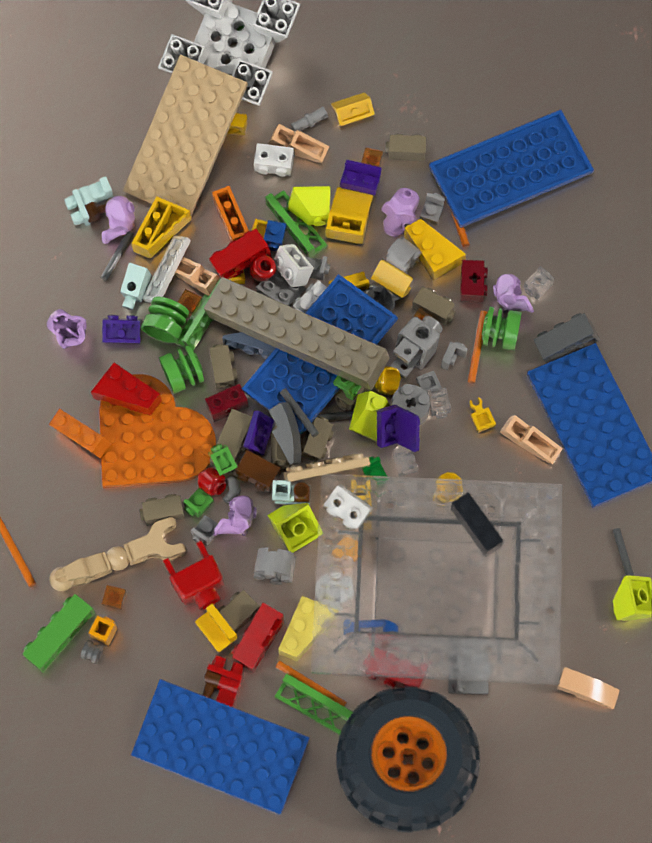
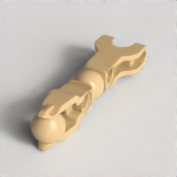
M166 518L155 522L150 528L148 535L123 544L124 548L120 546L113 547L107 553L104 551L86 558H80L65 567L56 568L50 574V585L57 591H67L71 587L88 584L93 580L112 573V570H123L129 563L132 566L152 558H159L162 561L168 558L170 562L185 556L187 548L181 543L170 545L165 542V535L173 531L177 525L175 518Z

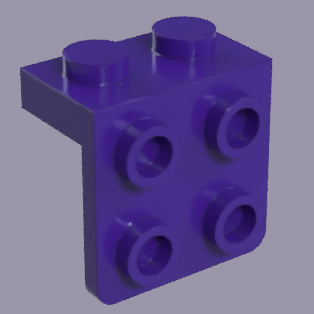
M397 405L378 409L377 446L384 448L393 444H399L413 452L419 451V416Z

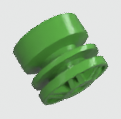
M160 296L154 297L151 301V306L148 308L150 314L145 316L141 329L147 335L162 342L177 343L182 333L180 326L185 325L186 319L190 314L189 310L172 299Z
M490 306L483 324V345L487 346L488 339L493 338L492 347H495L498 339L502 340V349L515 351L522 312L509 310L505 318L502 317V308H499L498 316H494V307Z
M189 345L184 347L185 356L181 349H177L178 359L176 360L171 353L159 357L164 374L174 394L186 389L184 380L188 379L192 386L195 385L194 376H196L199 383L204 382L200 361Z

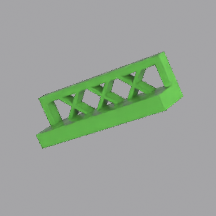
M284 190L275 196L272 193L265 196L268 208L279 222L286 223L287 232L307 257H313L327 247V244L312 225H307L303 221L299 222V218H297V221H293L288 215L290 211L287 206L290 197ZM282 197L287 201L286 208L282 207L278 202ZM299 226L307 227L309 229L308 235H304ZM309 240H317L321 245L315 248Z
M221 278L209 296L205 294L183 328L179 341L176 343L177 346L184 348L189 345L194 351L213 320L209 318L204 307Z
M286 673L275 698L340 735L341 730L335 727L333 719L343 718L347 721L353 712ZM286 686L294 690V698L286 699L281 696ZM299 699H310L312 707L303 709L300 707ZM316 709H327L330 717L320 719L317 717Z

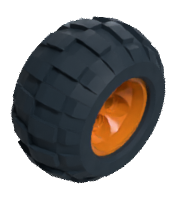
M404 686V688L396 689L389 688L376 693L375 696L362 702L353 711L346 724H344L339 736L336 753L338 778L352 806L372 823L380 827L396 830L397 832L429 830L454 817L471 796L480 770L478 739L463 711L448 701L445 696L435 691L431 692L414 686ZM399 735H406L408 742L405 744L399 743L397 741ZM425 740L428 743V747L422 750L418 748L417 742ZM385 749H391L394 752V756L392 758H385L382 752ZM404 756H406L407 758L411 756L412 764H404ZM430 760L434 766L432 769H425L422 766V762ZM394 768L398 770L399 776L397 778H390L388 771ZM411 774L417 775L419 782L411 784L408 781V776Z

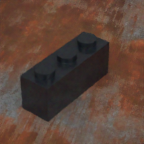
M469 492L452 502L451 511L485 558L503 546L504 540Z

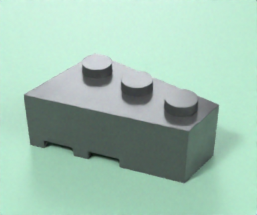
M578 313L572 316L570 321L558 323L554 326V329L548 332L543 331L537 335V338L533 339L546 363L569 354L568 351L576 347L579 350L585 348L584 344L594 340L597 343L601 341L591 320L585 313Z

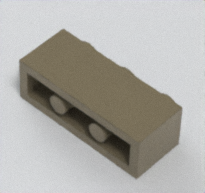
M232 409L217 444L228 446L238 466L241 461L239 456L242 451L245 452L246 450L243 446L252 416ZM210 458L211 466L215 467L212 459Z
M242 590L240 593L236 592L230 598L231 602L227 606L223 605L218 609L235 633H238L260 608L245 590Z

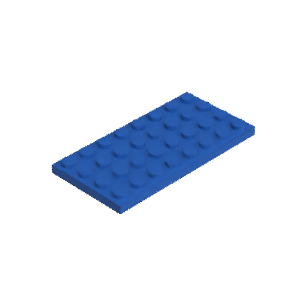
M562 110L429 163V168L460 228L594 172Z
M339 274L306 312V314L376 345L398 320L395 314ZM275 348L242 387V390L267 410H270L279 403L286 402L280 394L286 388L309 420L313 422L340 388L333 384L337 375ZM294 413L299 434L302 435L306 427Z
M596 343L527 372V376L593 508L652 483V452Z
M160 679L131 755L281 815L310 737Z

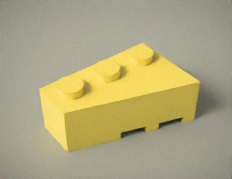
M302 596L278 649L279 655L298 662L319 636L326 631L328 626L339 616V611Z

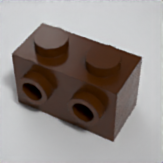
M248 450L235 469L238 479L245 483L249 481L255 484L254 487L262 492L266 490L269 493L273 488V480H278L281 475L280 467Z

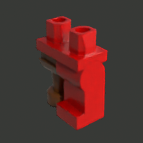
M216 655L212 664H208L204 676L205 687L202 695L210 698L214 689L219 690L216 701L234 707L244 679L242 676L244 665L233 662L231 670H225L223 668L227 660Z

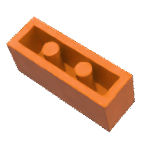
M227 186L212 192L213 201L230 241H237L249 230L231 188Z
M60 408L49 423L55 430L100 459L111 444L105 437Z

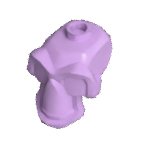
M400 188L391 200L383 205L381 210L387 215L383 221V226L387 235L398 237L404 233L406 224H412L416 221L414 213L420 198L415 191L408 188Z
M123 196L111 198L105 208L110 228L102 232V242L104 244H108L111 240L125 235L136 228L133 203Z
M502 274L497 279V285L493 286L494 296L497 297L498 303L502 306L503 313H507L509 310L533 313L534 310L528 298L524 295L520 296L522 294L520 280L512 274Z
M57 309L48 318L47 328L56 335L59 345L66 349L67 347L78 346L83 343L87 324L83 317L71 316L64 310Z
M241 495L234 497L230 501L229 519L223 518L219 521L214 530V536L221 534L247 535L253 518L256 519L257 507H253V501L250 497Z

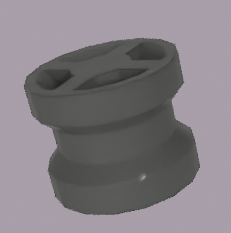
M87 640L82 649L81 658L84 660L90 659L92 663L96 664L101 657L104 646L101 644L95 645L93 641Z

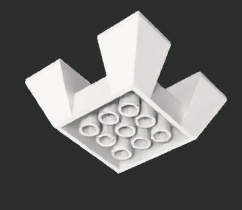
M185 0L204 15L203 21L194 42L171 34L158 69L173 73L179 56L183 55L247 82L248 85L242 100L260 106L273 71L265 69L275 43L287 39L301 4L292 0H262L257 13L232 4V0ZM239 26H244L243 30L237 31ZM221 36L219 41H213L215 37ZM233 42L238 43L236 47H230ZM250 48H253V49H254L253 53H251V54H247V53H246L248 49H250ZM231 59L230 63L223 64L224 60Z

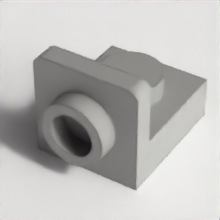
M427 193L420 219L437 225L445 205V198L437 193Z
M306 256L305 258L314 267L310 278L324 280L325 274H329L330 270L328 258L324 256L322 260Z
M450 341L443 357L441 368L448 370L450 364L454 365L457 355L465 358L468 348L462 343Z
M204 515L196 528H192V539L195 542L202 541L208 546L215 537L213 534L218 523Z

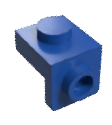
M268 220L264 240L268 244L270 251H277L279 246L283 245L287 227L286 223Z

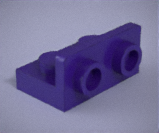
M346 160L339 187L375 196L380 183L382 168Z
M107 315V318L102 320V342L141 343L142 319H138L136 315H127L126 319L119 318V315Z
M254 411L243 447L256 455H264L274 420L261 411Z

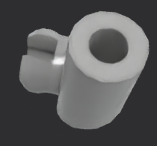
M232 475L226 479L229 492L223 500L227 504L241 492L239 479Z

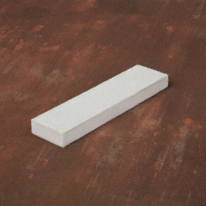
M173 236L142 298L145 302L151 303L154 297L164 296L191 242L188 237Z

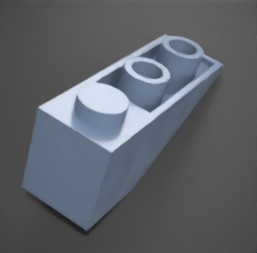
M242 332L223 335L222 337L223 344L228 345L229 349H241L250 355H254V353L261 355L264 359H267L275 350V347Z

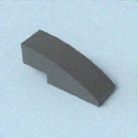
M281 402L268 410L277 425V428L272 433L290 465L299 464L301 462V440L298 425L289 403Z

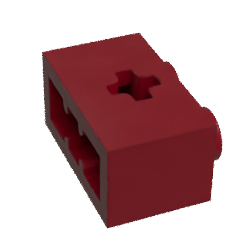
M462 260L460 302H483L484 296H487L488 285H484V278H488V267H484V260Z
M240 384L205 398L206 407L214 422L229 416L232 409L241 411L249 407L247 397Z

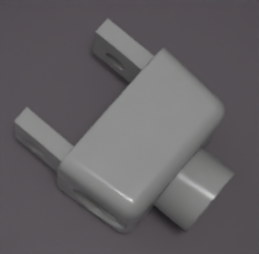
M425 316L423 320L413 317L398 333L396 348L393 351L397 358L390 367L397 368L401 377L406 379L415 366L422 370L436 353L440 333L443 331L440 323L430 316ZM420 349L423 350L422 354H417ZM405 365L408 369L403 370L401 366Z

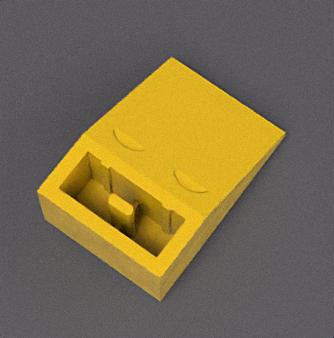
M337 187L327 222L326 238L363 244L373 195Z

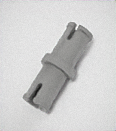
M321 107L311 114H305V117L291 123L294 132L296 130L302 131L309 126L313 127L315 123L328 117L324 107Z

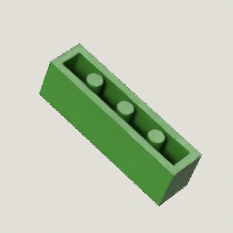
M76 594L72 597L69 596L64 601V607L51 616V622L46 627L43 626L37 633L38 637L33 642L30 641L23 649V656L41 672L48 668L95 613L94 609Z

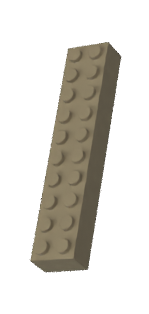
M224 277L221 278L204 307L209 318L371 391L390 359L387 350L381 346Z

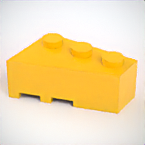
M156 196L132 241L133 251L151 259L174 235L192 220L190 210Z
M422 219L405 227L404 237L422 252L418 258L433 281L461 265L462 260L466 259V254Z

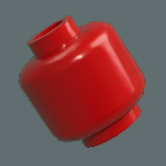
M266 255L258 256L250 266L251 276L259 282L268 281L276 271L275 261Z
M213 467L202 470L199 473L198 487L208 495H220L225 490L227 485L225 476H220Z

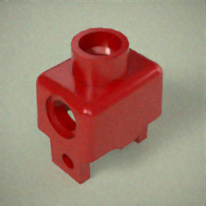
M199 541L196 544L203 557L202 560L177 573L168 558L163 560L170 575V583L182 603L190 605L196 602L200 610H205L211 604L215 605L221 600L216 590L224 586V581L214 556L209 555L203 542Z

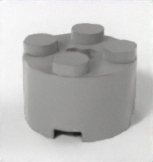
M401 236L388 249L385 261L407 274V270L417 264L419 261L418 257L422 252Z
M405 384L394 393L391 406L397 405L418 415L420 425H422L429 414L430 399L427 392L421 387Z
M268 548L258 549L254 578L259 580L269 579L270 583L275 585H282V582L292 583L296 556H294V553L282 549L270 552Z

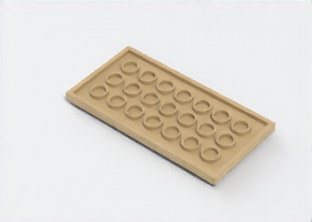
M180 55L123 191L152 204L156 196L190 210L192 217L248 83Z
M350 454L343 456V458L326 459L324 464L323 462L307 463L305 468H302V466L288 467L286 472L282 473L284 480L290 482L368 466L370 461L369 457H364L363 454Z

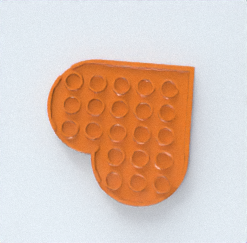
M132 374L161 395L162 402L151 416L101 400L99 407L100 435L111 442L101 457L103 488L186 482L198 477L202 470L211 465V457H209L208 452L212 451L211 448L216 445V437L211 424L202 414L195 410L176 407L171 391L159 379L145 374Z

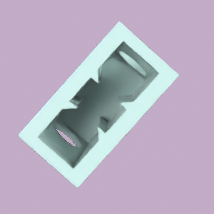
M132 263L128 264L121 287V294L125 297L122 307L133 310L136 301H143L142 298L152 279V275L147 268Z

